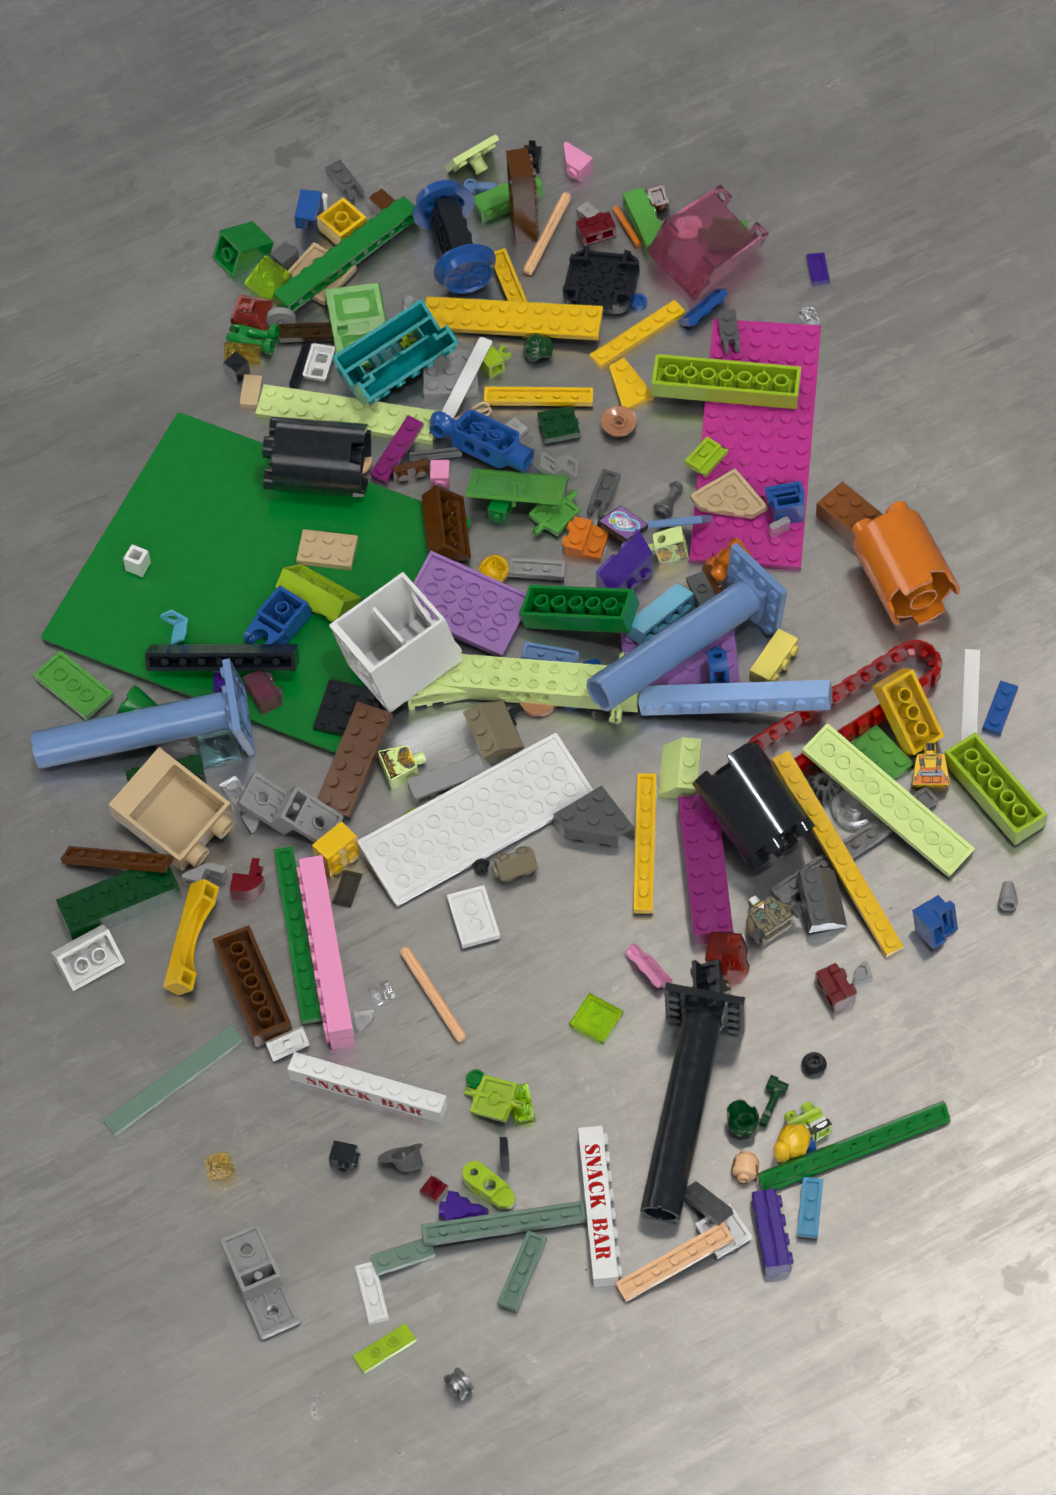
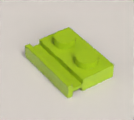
M706 437L684 460V465L697 473L703 474V477L706 478L726 457L728 449L722 448V445Z

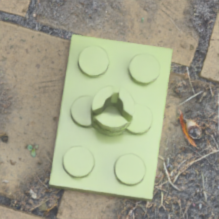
M495 134L453 158L444 166L446 171L450 172L453 170L457 172L468 163L473 167L476 175L482 173L489 167L481 155L484 156L496 147L495 143L499 141V138Z

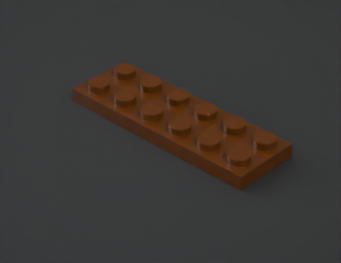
M357 702L317 797L318 800L346 818L351 819L393 717L392 712Z

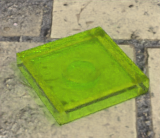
M265 255L244 284L272 304L273 293L276 288L286 284L293 275Z
M589 993L569 1022V1027L603 1045L623 1016L624 1011Z

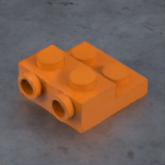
M574 516L573 521L568 523L567 531L569 534L568 536L564 535L562 541L565 554L601 562L611 533L610 528L594 525L590 519Z

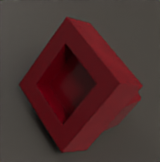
M431 1175L420 1189V1194L437 1204L448 1190V1185Z

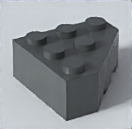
M602 785L553 814L554 826L566 840L577 839L583 840L584 843L596 845L601 843L614 848H620L635 839L634 826Z

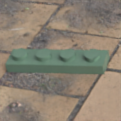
M527 1230L497 1301L498 1306L517 1312L546 1244V1236Z

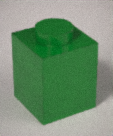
M492 499L488 507V519L495 523L506 525L513 509L512 501Z

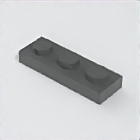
M694 1181L687 1187L684 1200L719 1226L734 1214L730 1206L697 1181Z

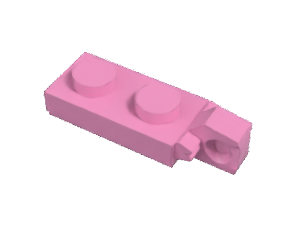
M636 943L631 944L625 953L630 960H633L638 965V969L647 975L655 987L662 988L665 987L666 982H673L670 976L649 953L645 954Z

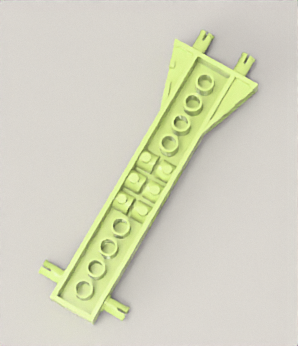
M624 652L619 654V658L624 656ZM460 653L463 659L460 663L407 700L409 710H414L415 707L422 705L430 707L433 706L432 703L442 701L445 704L465 699L513 703L523 702L602 710L592 700L586 684L590 677L608 665ZM640 691L611 710L609 717L611 723H615V717L617 719L616 724L621 723L622 711L638 712Z

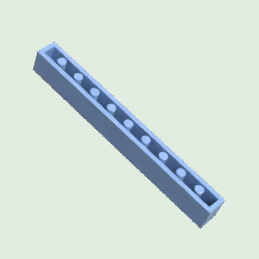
M830 680L652 685L640 690L638 703L642 716L831 710L833 692Z

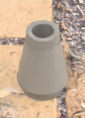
M1004 881L1002 883L998 900L1000 908L1005 911L1014 910L1018 904L1012 881Z

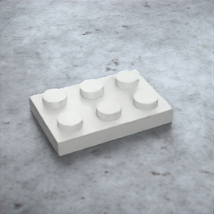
M484 885L447 895L462 949L500 939L498 926Z

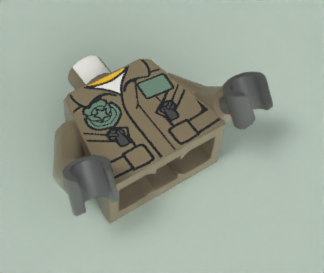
M756 895L751 897L747 902L751 907L746 920L747 934L754 938L755 943H758L759 939L764 945L793 926V915L799 918V912H806L803 904L799 902L792 905L774 900L772 897H768L764 901H761Z

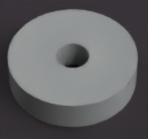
M273 308L268 311L266 321L269 326L271 324H278L280 326V324L295 323V313L288 308Z

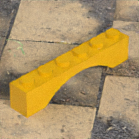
M206 879L191 883L189 886L163 988L177 996L193 990L197 975L194 965V951L197 938L205 919L215 905L219 890L218 886Z

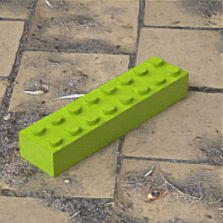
M656 354L651 383L652 396L797 409L801 367Z

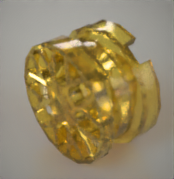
M215 1153L204 1160L208 1179H225L235 1172L234 1164H231L232 1157L230 1153Z

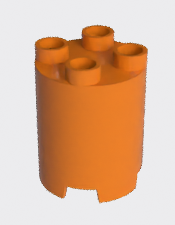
M897 501L886 509L885 514L874 520L869 518L862 519L853 526L852 531L856 537L853 542V550L891 621L898 626L900 624L898 618L912 617L917 625H921L933 620L946 611L943 600L951 591L955 595L959 594L960 586L917 511L909 509L905 501Z

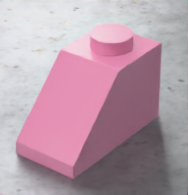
M565 141L563 144L566 173L570 178L581 182L593 170V158Z

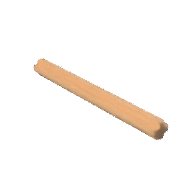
M563 192L523 268L525 275H532L571 199L569 193Z
M410 947L402 948L400 954L456 1041L462 1042L467 1037L461 1025Z

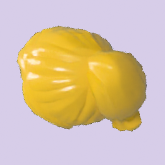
M787 1124L781 1129L777 1137L778 1139L773 1146V1153L778 1164L787 1162L790 1158L805 1155L811 1137L805 1125Z

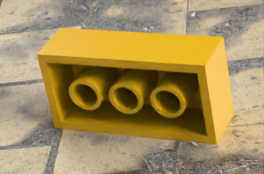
M902 668L872 686L905 754L915 755L924 749L925 743H935L945 737L913 669Z

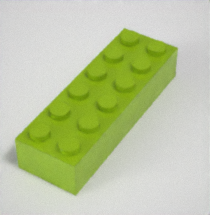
M976 732L945 751L947 768L1014 845H1017L1046 826L1048 814Z

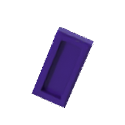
M825 253L807 254L812 286L830 284Z

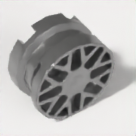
M457 1367L454 1369L455 1373L447 1374L443 1379L451 1393L461 1401L468 1392H474V1388L465 1373Z

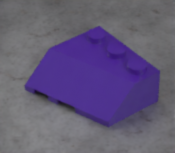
M638 529L633 532L634 537L628 543L624 541L620 545L621 548L616 555H611L596 570L597 588L634 590L639 583L651 577L653 573V552Z

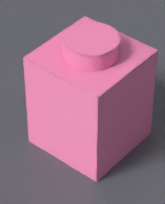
M431 460V488L435 485L442 488H450L449 460Z

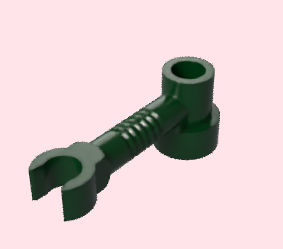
M772 1074L765 1090L772 1092V1095L758 1124L765 1128L780 1094L785 1095L789 1087L788 1083L778 1080L779 1077Z

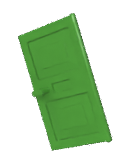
M380 283L325 289L336 353L387 321ZM369 360L361 364L363 369L373 368Z
M473 468L465 497L512 501V507H516L517 501L561 505L569 477Z

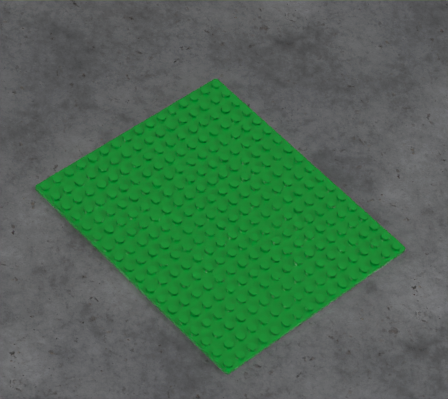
M177 413L49 621L41 638L43 641L190 698L213 694L214 671H147L145 652L149 645H171L174 625L161 619V614L174 610L188 618L185 638L175 645L247 644L244 642V634L257 615L258 609L277 589L275 587L282 569L297 565L296 559L303 529L358 536L352 571L305 566L362 597L360 602L402 572L414 583L428 556L422 501L368 482L364 497L264 490V471L266 467L270 468V459L263 458L262 442L189 415ZM466 518L467 529L469 530L472 522ZM131 545L143 548L149 552L151 564L143 577L127 572L125 569L123 558ZM311 610L313 615L287 643L298 644L300 662L296 670L237 672L245 684L250 720L252 722L336 754L342 737L313 730L328 681L331 679L366 686L348 666L329 627L332 622L327 620L325 615ZM168 616L170 619H178L175 616ZM261 638L252 644H265L267 638Z

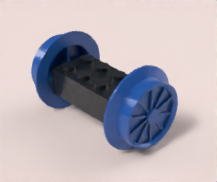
M440 180L427 185L419 192L413 209V218L420 227L433 231L442 256L434 267L436 281L446 286L450 292L457 294L471 293L482 288L490 281L496 263V256L488 246L473 244L472 234L468 231L466 220L475 204L471 191L462 187L460 183L454 180Z

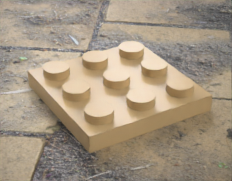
M313 243L282 276V282L286 284L291 277L298 275L303 268L313 264L315 259L321 258L328 250ZM354 265L325 289L342 287L357 271L356 266ZM325 289L312 298L324 306L327 304Z

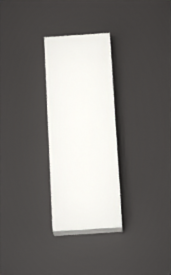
M372 1262L356 1265L355 1270L369 1325L389 1320L379 1276L376 1275Z

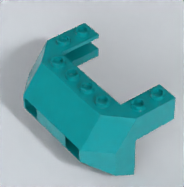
M421 298L333 355L332 359L337 372L363 406L367 403L371 406L391 393L390 388L393 386L398 388L406 383L404 379L411 376V378H414L420 374L419 369L424 366L428 369L436 363L434 360L442 354L446 357L457 350L455 346L459 344V341L448 325L442 329L440 328ZM412 332L417 342L404 350L398 340ZM367 360H369L374 368L368 374H366L361 366Z

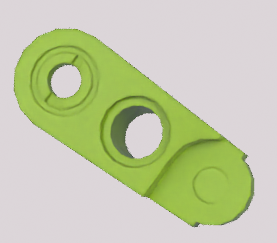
M470 1161L464 1165L462 1169L464 1185L475 1195L501 1210L511 1209L515 1205L514 1191L483 1163ZM473 1170L477 1175H471L470 1172ZM490 1185L495 1187L493 1190L486 1189Z

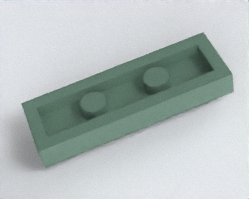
M422 1238L370 1255V1260L376 1275L380 1276L435 1258L436 1254L432 1245L424 1247Z

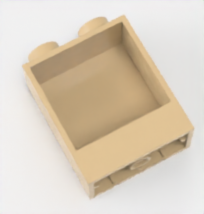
M160 747L108 804L111 816L159 854L172 855L173 861L171 864L182 872L189 864L194 868L198 867L209 854L210 850L205 845L214 835L222 839L228 834L235 823V820L230 817L232 815L231 803Z

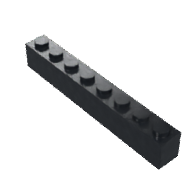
M298 644L149 645L145 652L147 671H220V667H223L222 660L229 658L237 671L296 670L300 662Z

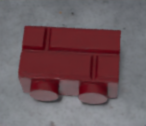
M609 211L605 213L599 212L595 216L583 217L576 221V233L580 238L582 246L616 236V225Z
M837 963L820 969L815 974L817 984L835 1012L853 1004L857 994L853 983L849 984L847 981L848 977L843 967L839 968Z

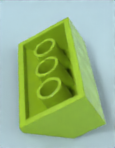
M303 564L284 567L275 587L278 588L280 585L305 600L313 612L325 615L327 620L334 622L355 607L362 598Z

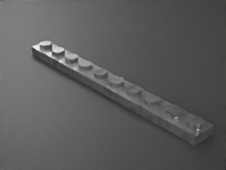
M927 786L913 794L928 809L938 804L939 799ZM877 818L844 839L843 843L852 859H854L894 831ZM825 853L799 869L821 867L834 870ZM799 870L772 887L771 891L780 901L787 903L800 894L796 880Z

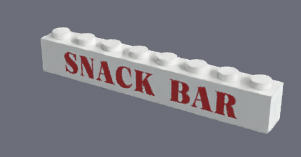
M294 1052L288 1067L290 1080L438 1123L442 1122L448 1106L446 1095Z
M603 1126L578 1128L593 1284L594 1287L616 1285L615 1282L618 1281V1277H622L621 1265H617L616 1258H620L619 1245L615 1246L614 1239H618L617 1226L613 1227L612 1220H616L615 1207L611 1208L610 1201H614L613 1189H609L608 1183L612 1182L611 1170H607V1164L610 1163L609 1151H605V1145H608V1135L603 1133Z

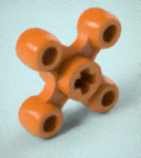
M737 537L728 543V547L723 548L716 556H711L705 562V565L708 564L713 567L711 575L718 582L723 581L727 577L731 546L738 543L751 556L744 543Z

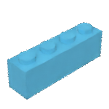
M676 583L635 616L627 637L638 644H642L694 607V593Z

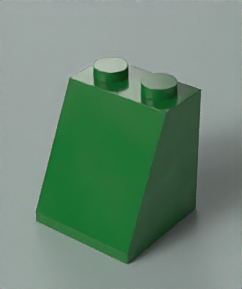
M254 221L220 230L212 258L232 279H235L269 257L274 242Z

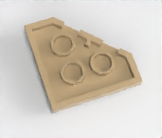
M736 468L690 494V500L701 512L753 519L767 511L765 502Z

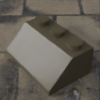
M503 701L479 703L463 712L483 759L491 766L524 749V745Z

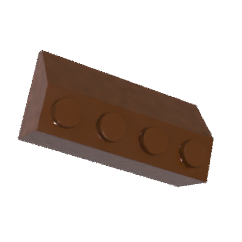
M435 485L421 495L428 555L430 551H433L453 561L469 560L471 552L464 497Z

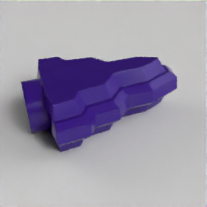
M448 1190L446 1201H440L439 1218H444V1221L489 1214V1209L481 1204L471 1203L467 1197L460 1196L459 1192Z

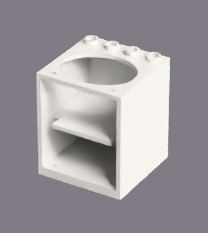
M404 572L329 625L348 666L389 712L395 710L463 660L460 654L462 650L455 642L445 618ZM415 594L425 603L436 619L432 620L430 618V613L425 607H422Z

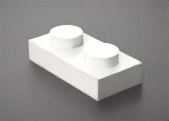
M302 1026L265 1042L273 1062L309 1046Z

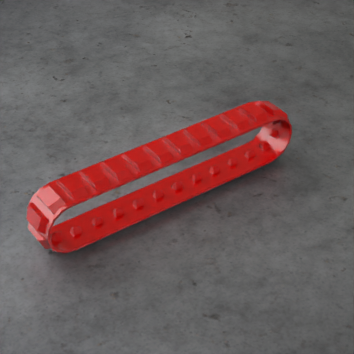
M909 640L899 646H895L887 654L881 655L873 660L871 664L859 669L857 673L843 679L838 685L832 686L831 707L902 661L910 658L925 660L933 668L918 679L924 693H927L931 687H935L941 677L942 659L940 653L935 650L933 645L922 640ZM878 704L837 730V732L851 742L854 737L860 736L868 731V728L882 722L886 715L881 705ZM825 710L795 711L782 718L778 723H774L766 728L764 732L752 737L749 742L752 744L757 742L761 749L764 750ZM803 753L794 758L801 772L807 770L809 766L815 765Z

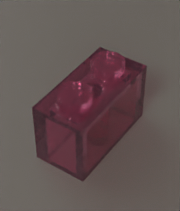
M254 671L243 677L245 688L262 715L283 705L281 698L283 693L279 686L276 687L274 685V679L270 672Z

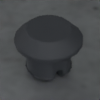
M477 859L473 863L476 873L478 875H481L482 872L484 875L487 874L490 862L486 859Z

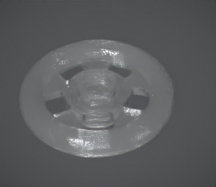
M843 790L835 796L831 804L833 818L838 824L848 829H861L876 818V815L869 809H864V805L858 800H851L850 797L852 795L848 791ZM841 801L846 802L845 808L839 807ZM852 806H857L858 808H857V809H852L851 807H852ZM846 813L851 818L846 820L842 816ZM864 814L866 818L859 821L857 817Z

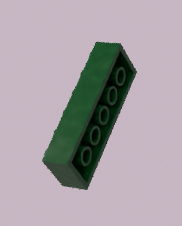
M169 866L166 873L128 870L56 899V903L73 941L102 924L109 928L180 899L182 896L176 878Z

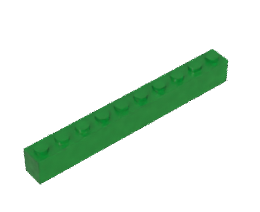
M405 196L394 200L388 208L382 209L376 217L369 219L361 228L354 230L349 237L343 238L337 246L330 248L321 258L315 259L313 264L303 268L298 275L291 277L282 287L276 288L273 293V303L277 307L288 308L293 312L345 274L350 268L357 265L415 221L413 218L415 205Z

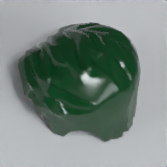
M534 333L526 338L522 352L530 362H536L539 358L550 357L553 354L554 346L549 337L540 333Z
M745 1100L733 1101L727 1107L728 1127L737 1136L752 1135L760 1120L756 1107L749 1106Z

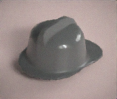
M417 1143L411 1146L388 1150L382 1153L377 1160L380 1163L392 1162L401 1172L415 1171L423 1166L420 1153L422 1144Z

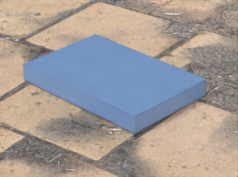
M712 515L653 520L648 521V526L650 528L703 524L712 523L713 519Z

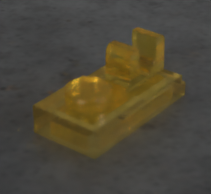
M235 342L224 343V361L236 351L248 360L249 363L260 364L261 345Z

